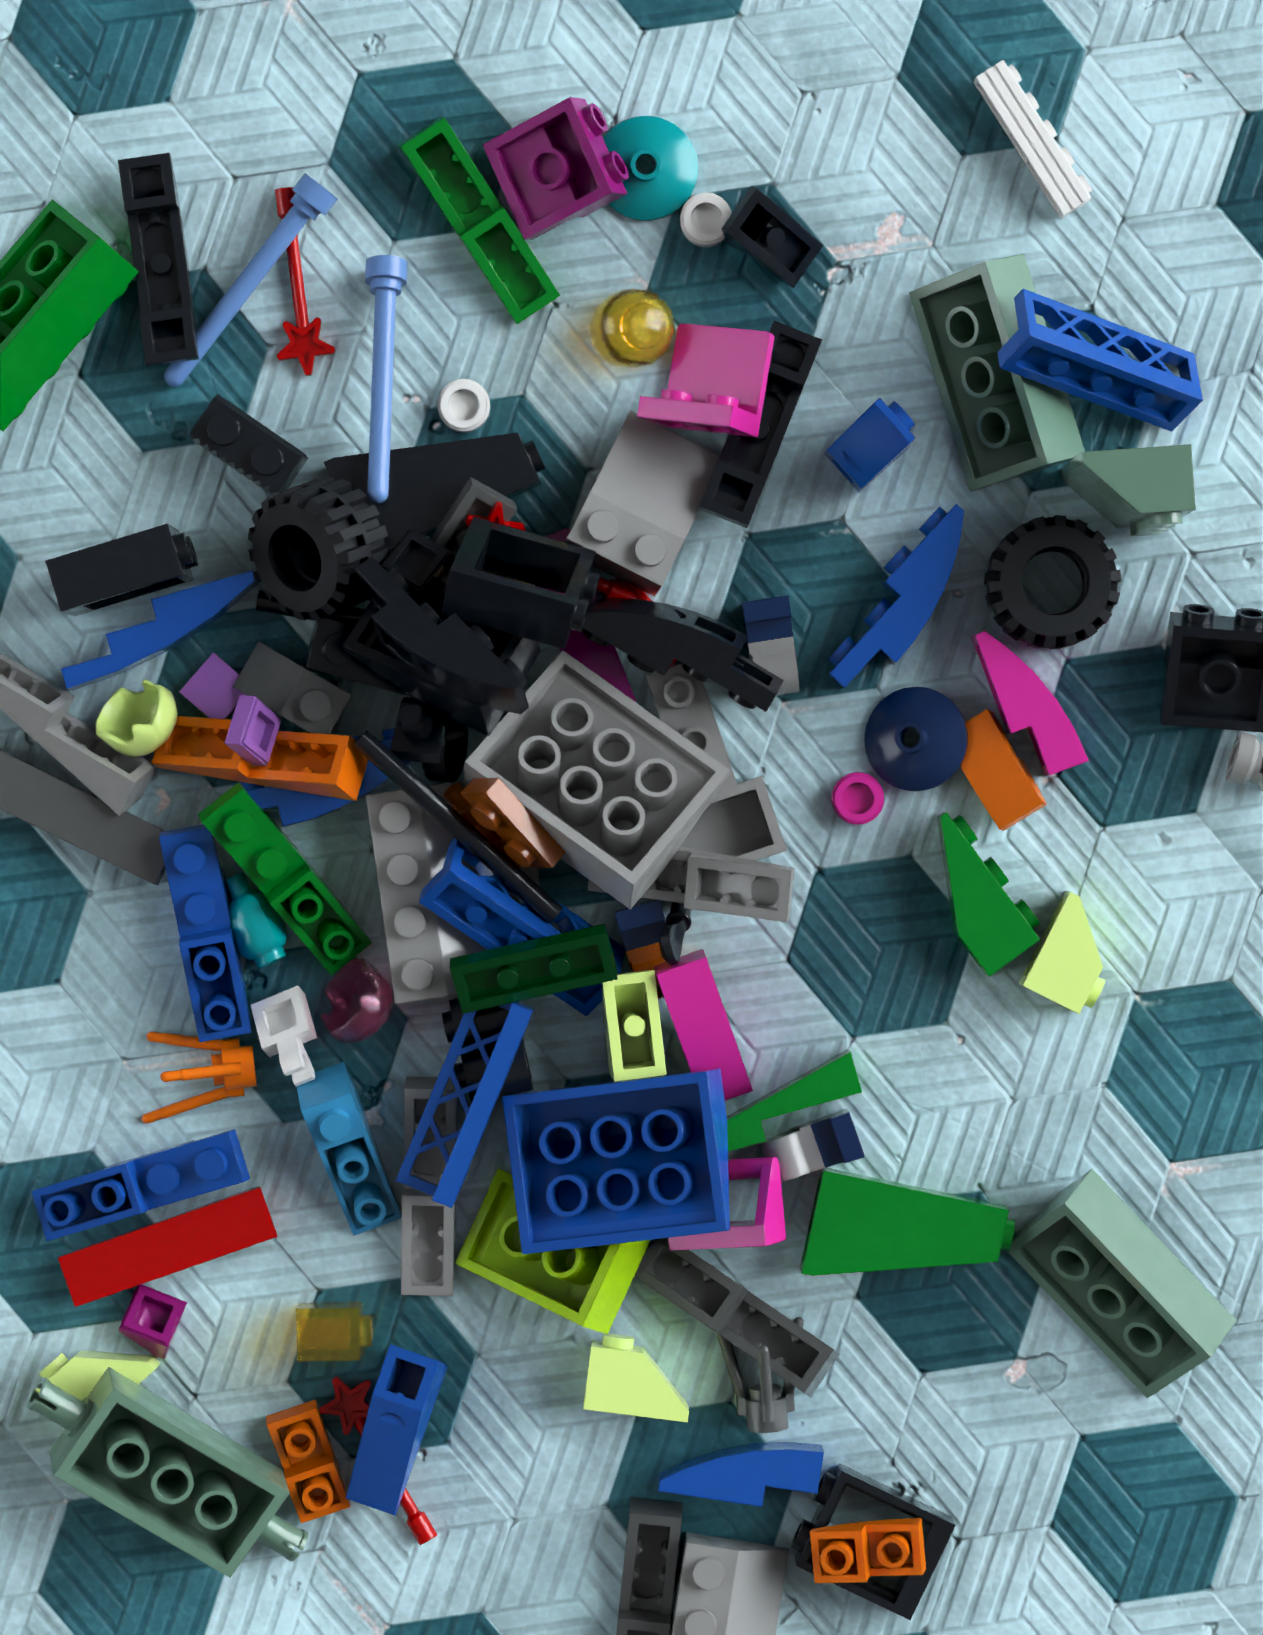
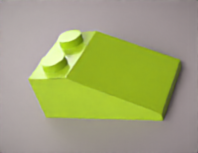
M498 1168L454 1264L582 1327L608 1334L650 1240L522 1254L512 1174Z

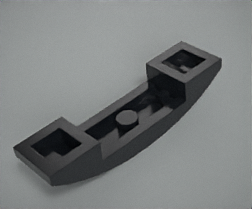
M163 153L118 160L124 210L128 217L134 268L139 271L136 274L141 312L139 313L145 364L149 367L199 359L191 278L171 154Z
M773 321L769 333L774 335V344L758 437L728 434L698 508L745 528H748L822 342L820 338L777 321Z

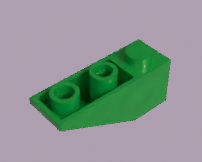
M942 812L937 816L954 933L983 973L990 977L1040 940L1033 930L1040 925V922L1023 899L1014 904L1002 887L1009 880L994 859L989 857L983 862L971 846L978 838L963 817L959 814L954 819H951L947 812Z

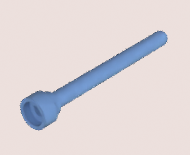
M304 173L292 189L296 193L290 200L294 204L197 329L199 359L171 363L165 371L164 380L169 386L178 387L185 381L310 218L315 221L320 213L326 215L338 200V198L306 173Z
M392 255L369 257L366 259L365 283L370 286V293L375 295L367 495L370 501L376 504L386 501L389 494L396 296L401 294V287L407 284L408 262L401 257Z

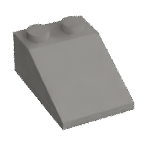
M630 410L565 543L596 551L593 562L594 567L655 596L662 587L699 511V505L720 455L663 426L637 417V413Z

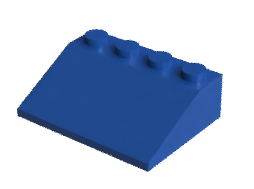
M721 1068L524 1092L502 1097L522 1254L730 1230L728 1131Z

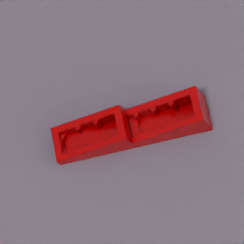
M256 1186L165 1220L150 1223L59 1256L57 1259L74 1307L278 1236L261 1187Z

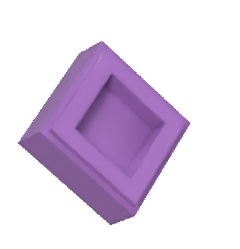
M214 652L179 691L207 717L215 719H227L235 710L239 695H246L233 687L239 674Z
M239 695L225 744L249 764L267 766L282 718L257 697Z

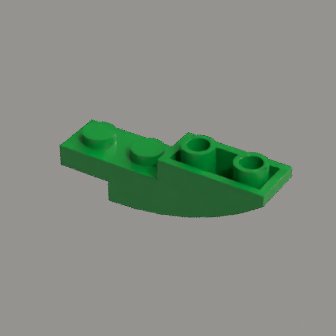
M240 782L198 814L205 827L261 890L269 904L331 975L372 944L367 934L316 870Z

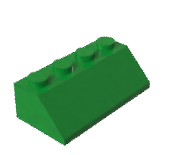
M53 199L0 260V430L3 432L14 419L24 412L27 403L43 384L58 372L65 358L82 339L91 333L98 319L114 300L124 294L131 280L139 272L104 240Z

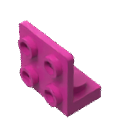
M680 324L677 328L667 390H661L660 398L640 396L637 417L666 428L758 437L774 335L767 331Z

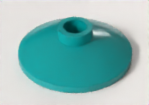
M638 116L620 122L604 136L603 140L609 153L616 151L621 156L629 174V178L623 181L627 195L608 204L613 210L630 219L653 221L673 214L686 203L696 185L698 161L691 141L679 127L659 117ZM644 156L651 157L656 163V169L648 175L641 174L636 169V162Z

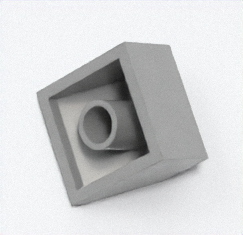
M686 1532L670 1635H776L789 1548Z

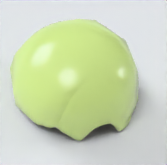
M143 680L144 690L141 692H134L125 688H119L102 707L95 722L96 735L117 752L128 757H140L155 751L168 740L177 722V707L172 692L164 686L156 683L153 684L148 680Z

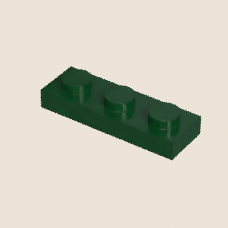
M605 924L450 958L449 967L463 1014L618 979L617 967Z

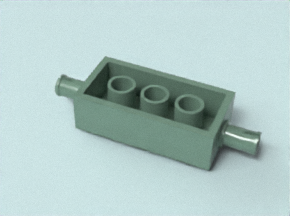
M108 1367L88 1397L82 1401L52 1384L45 1377L37 1383V1387L41 1389L40 1392L35 1389L31 1392L26 1407L30 1410H35L65 1428L49 1451L55 1477L227 1577L231 1578L256 1541L281 1554L290 1562L299 1556V1553L294 1550L295 1547L300 1550L304 1549L308 1540V1532L275 1515L290 1493L281 1468L112 1368Z

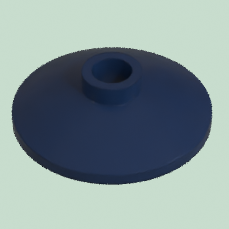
M925 687L903 688L886 696L872 711L865 729V750L874 771L888 784L907 791L930 790L949 780L961 766L968 744L967 726L958 707L944 694ZM915 728L920 734V740L915 747L908 748L903 740L904 734L908 729Z

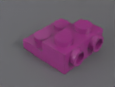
M569 97L482 144L524 240H533L575 217H585L627 195L623 185V181L629 178L627 167L616 151L609 153L601 135L608 129L604 115L594 103L588 105L586 99Z

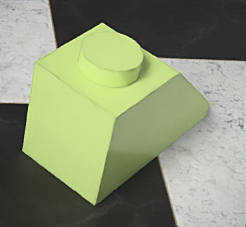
M1065 891L1018 984L1080 1014L1084 1005L1089 1008L1094 1006L1103 989L1105 980L1098 977L1103 969V965L1080 896Z
M655 970L618 974L617 980L603 982V1025L609 1075L614 1082L667 1075Z
M603 1334L602 1341H591L583 1409L688 1423V1404L645 1348L633 1345V1337L620 1334Z
M80 1350L70 1360L61 1353L38 1374L82 1401L88 1397L108 1367L139 1384L160 1365V1362L154 1355Z

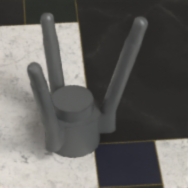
M800 1317L795 1318L794 1323L803 1328V1319ZM717 1334L736 1396L737 1415L746 1416L747 1430L753 1433H772L786 1430L789 1427L788 1413L795 1411V1387L784 1380L781 1393V1386L772 1384L769 1348L766 1345L759 1347L760 1384L751 1386L749 1388L750 1395H747L732 1343Z

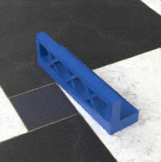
M1024 288L1014 297L1019 330L998 351L1001 369L1171 432L1203 401L1194 353ZM1035 314L1043 316L1053 329L1036 323ZM1077 330L1085 332L1096 345L1088 343ZM1120 346L1129 349L1140 362L1131 359ZM1164 363L1178 367L1180 377L1173 375Z
M455 838L449 843L443 868L421 890L418 901L488 950L561 933L551 923L545 921ZM462 859L474 866L479 876L462 865ZM507 890L517 896L521 905L509 896ZM556 901L563 909L553 921L558 924L563 933L593 926ZM609 937L617 974H620L625 948ZM602 983L554 993V995L584 1016H588L602 1002Z
M513 1002L500 1005L499 1007L509 1010L501 1032L482 1039L474 1021L477 1011L463 1014L395 1181L433 1196L432 1200L449 1208L453 1207L535 1008L523 1003ZM469 1029H471L476 1042L462 1048ZM497 1040L492 1055L489 1057L485 1045ZM479 1048L486 1065L481 1081L462 1088L454 1069L457 1058L462 1054ZM451 1078L456 1091L442 1096L448 1080ZM477 1089L470 1106L465 1094ZM459 1097L466 1114L465 1121L460 1130L442 1137L434 1118L437 1107L444 1102ZM431 1127L436 1140L422 1145L428 1129ZM457 1138L450 1155L445 1143ZM436 1146H439L446 1163L438 1185L411 1174L418 1154Z

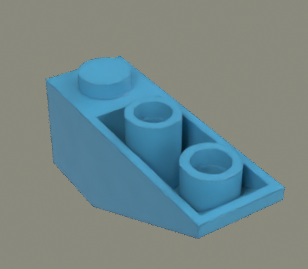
M345 1062L314 1072V1080L297 1086L300 1109L353 1236L401 1219V1210Z

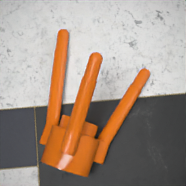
M152 1031L146 1035L147 1040L150 1042L221 1052V1054L211 1055L212 1066L186 1068L161 1073L160 1078L163 1082L213 1077L214 1086L225 1085L224 1087L146 1113L142 1116V1121L146 1124L227 1097L245 1096L244 1088L257 1087L253 1045L240 1047L239 1038L199 1042V1037Z

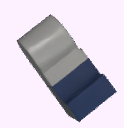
M789 595L742 602L741 611L745 634L748 636L746 643L749 660L784 680L777 695L799 692Z
M848 1109L790 1128V1131L768 1138L765 1142L758 1143L763 1158L777 1157L780 1165L781 1182L865 1157Z

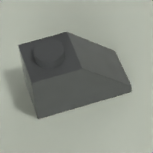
M259 641L233 685L234 688L247 696L257 697L272 711L310 733L330 734L352 696L350 693Z

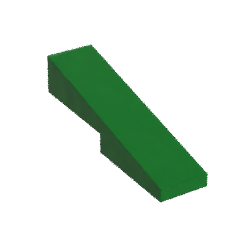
M440 116L398 144L516 324H519L561 296L445 117Z
M847 1049L728 1115V1152L765 1142L766 1138L761 1124L762 1120L862 1093L851 1051Z

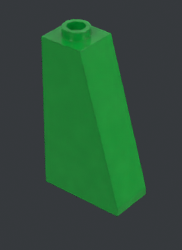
M824 1168L820 1170L800 1263L801 1274L817 1276L998 1262L1000 1251L1010 1250L1015 1220L1007 1219L1009 1210L1005 1205L832 1168Z

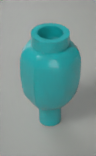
M244 872L226 879V886L233 899L229 904V916L234 941L239 953L248 960H254L258 969L285 958L286 953L283 946L287 939L286 931L279 914L269 904L266 896L251 890Z

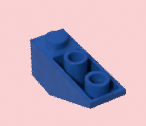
M879 398L824 454L859 493L908 449L915 440V436L910 432L915 424L898 403L893 401L887 406Z
M390 1344L370 1401L346 1499L396 1516L448 1367L446 1364Z

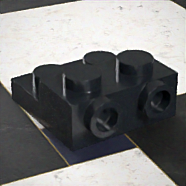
M1188 604L1183 607V613L1170 612L1164 657L1166 670L1160 709L1161 724L1263 732V611L1241 608L1236 610L1235 617L1214 615L1215 610L1209 606Z

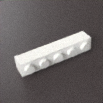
M1002 60L978 75L973 83L1059 218L1063 219L1090 201L1091 196L1089 192L1092 191V188L1084 175L1077 176L1071 166L1075 162L1066 147L1060 149L1054 140L1057 133L1052 124L1047 119L1042 121L1036 110L1039 109V105L1030 92L1025 94L1019 85L1022 79L1017 69L1012 64L1007 66L1005 61Z

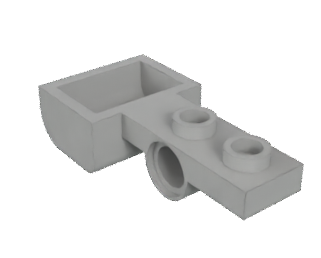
M683 663L668 668L665 675L659 672L646 675L645 677L660 720L731 770L729 777L683 841L681 847L755 861L787 851L763 777L759 776L738 784L736 782L703 681L689 675L683 669Z

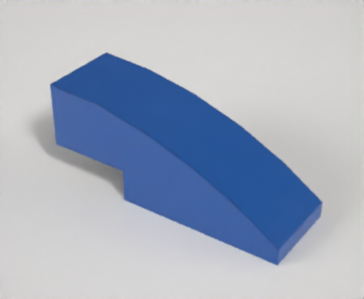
M770 1442L719 1449L688 1459L660 1472L658 1491L760 1507L763 1506L765 1486L818 1494L824 1455L823 1447L821 1444Z

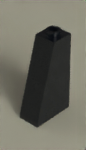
M519 433L390 450L388 498L383 503L376 504L370 501L367 495L366 502L369 506L375 505L380 513L377 519L381 526L385 525L388 536L384 538L385 545L390 547L391 552L410 528L424 536L434 533L470 477L510 499L541 485L537 472L546 468L534 441L523 444ZM369 453L335 457L324 462L330 477H333L335 481L340 479L351 483L352 491L360 489L367 495Z

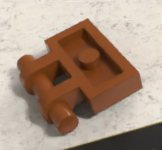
M473 778L465 788L459 782H456L443 794V797L460 815L518 867L553 868L566 853L499 778Z

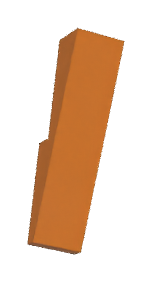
M177 716V722L170 737L155 750L152 764L161 769L357 801L368 759L353 746L356 740L351 736L278 731L267 766L251 765L225 744L231 724L230 719Z

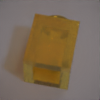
M363 1302L300 1303L296 1308L297 1362L361 1360L364 1354L363 1347L373 1345L372 1315H363Z

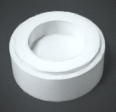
M700 193L694 195L682 208L680 215L681 230L684 236L694 245L700 247L718 245L725 240L721 228L731 216V209L728 203L716 194Z
M458 379L450 382L441 391L438 398V412L442 421L450 429L456 432L468 433L479 429L486 422L490 414V400L485 389L477 382L469 379Z

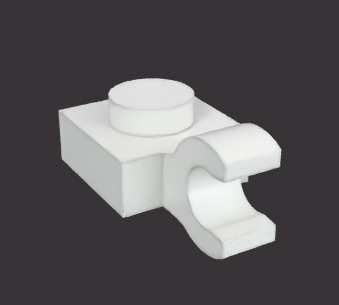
M297 985L251 1004L262 1050L269 1057L279 1054L284 1075H292V1080L296 1087L314 1080V1069L303 1046V1043L317 1038L306 994Z

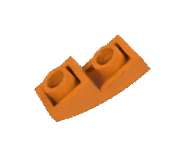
M986 709L965 722L968 732V744L960 767L998 828L1004 831L1046 806L1047 803L1024 760L1017 757L996 715L989 709Z
M316 1400L267 1415L266 1425L282 1464L284 1477L300 1522L304 1523L351 1507L350 1500L346 1499L347 1490Z
M922 1518L854 1522L814 1528L810 1531L814 1583H864L868 1581L870 1576L923 1575L926 1570Z

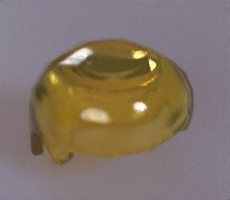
M631 288L608 296L595 308L590 324L593 347L608 363L614 366L638 368L653 364L669 351L675 333L672 310L665 300L660 299L658 294L651 291Z

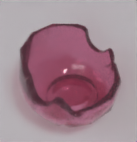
M364 958L351 960L339 969L327 984L325 995L332 1005V1012L329 1015L323 1013L321 1019L331 1036L341 1043H355L371 1038L387 1021L393 1007V989L389 980Z

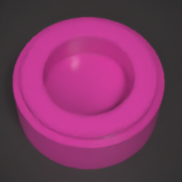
M861 772L850 773L843 776L835 784L831 794V803L835 813L843 821L856 825L865 824L874 820L881 812L884 804V792L880 783L871 775Z

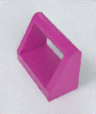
M777 1157L728 1159L729 1180L760 1179L755 1220L730 1221L729 1231L668 1238L669 1251L763 1247L786 1240L780 1165Z

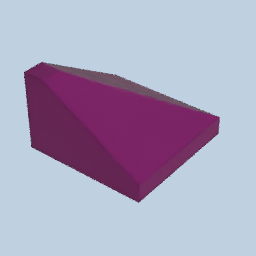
M138 1285L118 1331L156 1357L165 1360L187 1302L145 1285Z

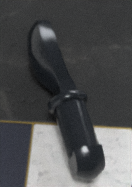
M671 903L670 913L666 917V925L662 927L660 932L659 946L661 956L669 965L679 963L685 931L692 924L690 917L692 909L684 908L683 903Z

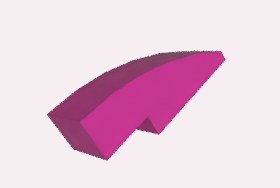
M986 631L971 636L1006 733L1011 734L1027 728L1044 776H1049L1089 761L1072 723L1057 699L1036 673L1008 647Z
M700 949L680 956L679 963L669 965L667 962L653 966L690 1071L721 1068L725 1101L753 1091L704 950Z

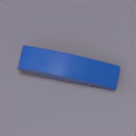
M251 570L151 599L156 620L107 633L106 637L111 655L62 668L61 671L66 689L76 690L122 674L173 649L217 620L256 587L259 582L255 577L254 571Z

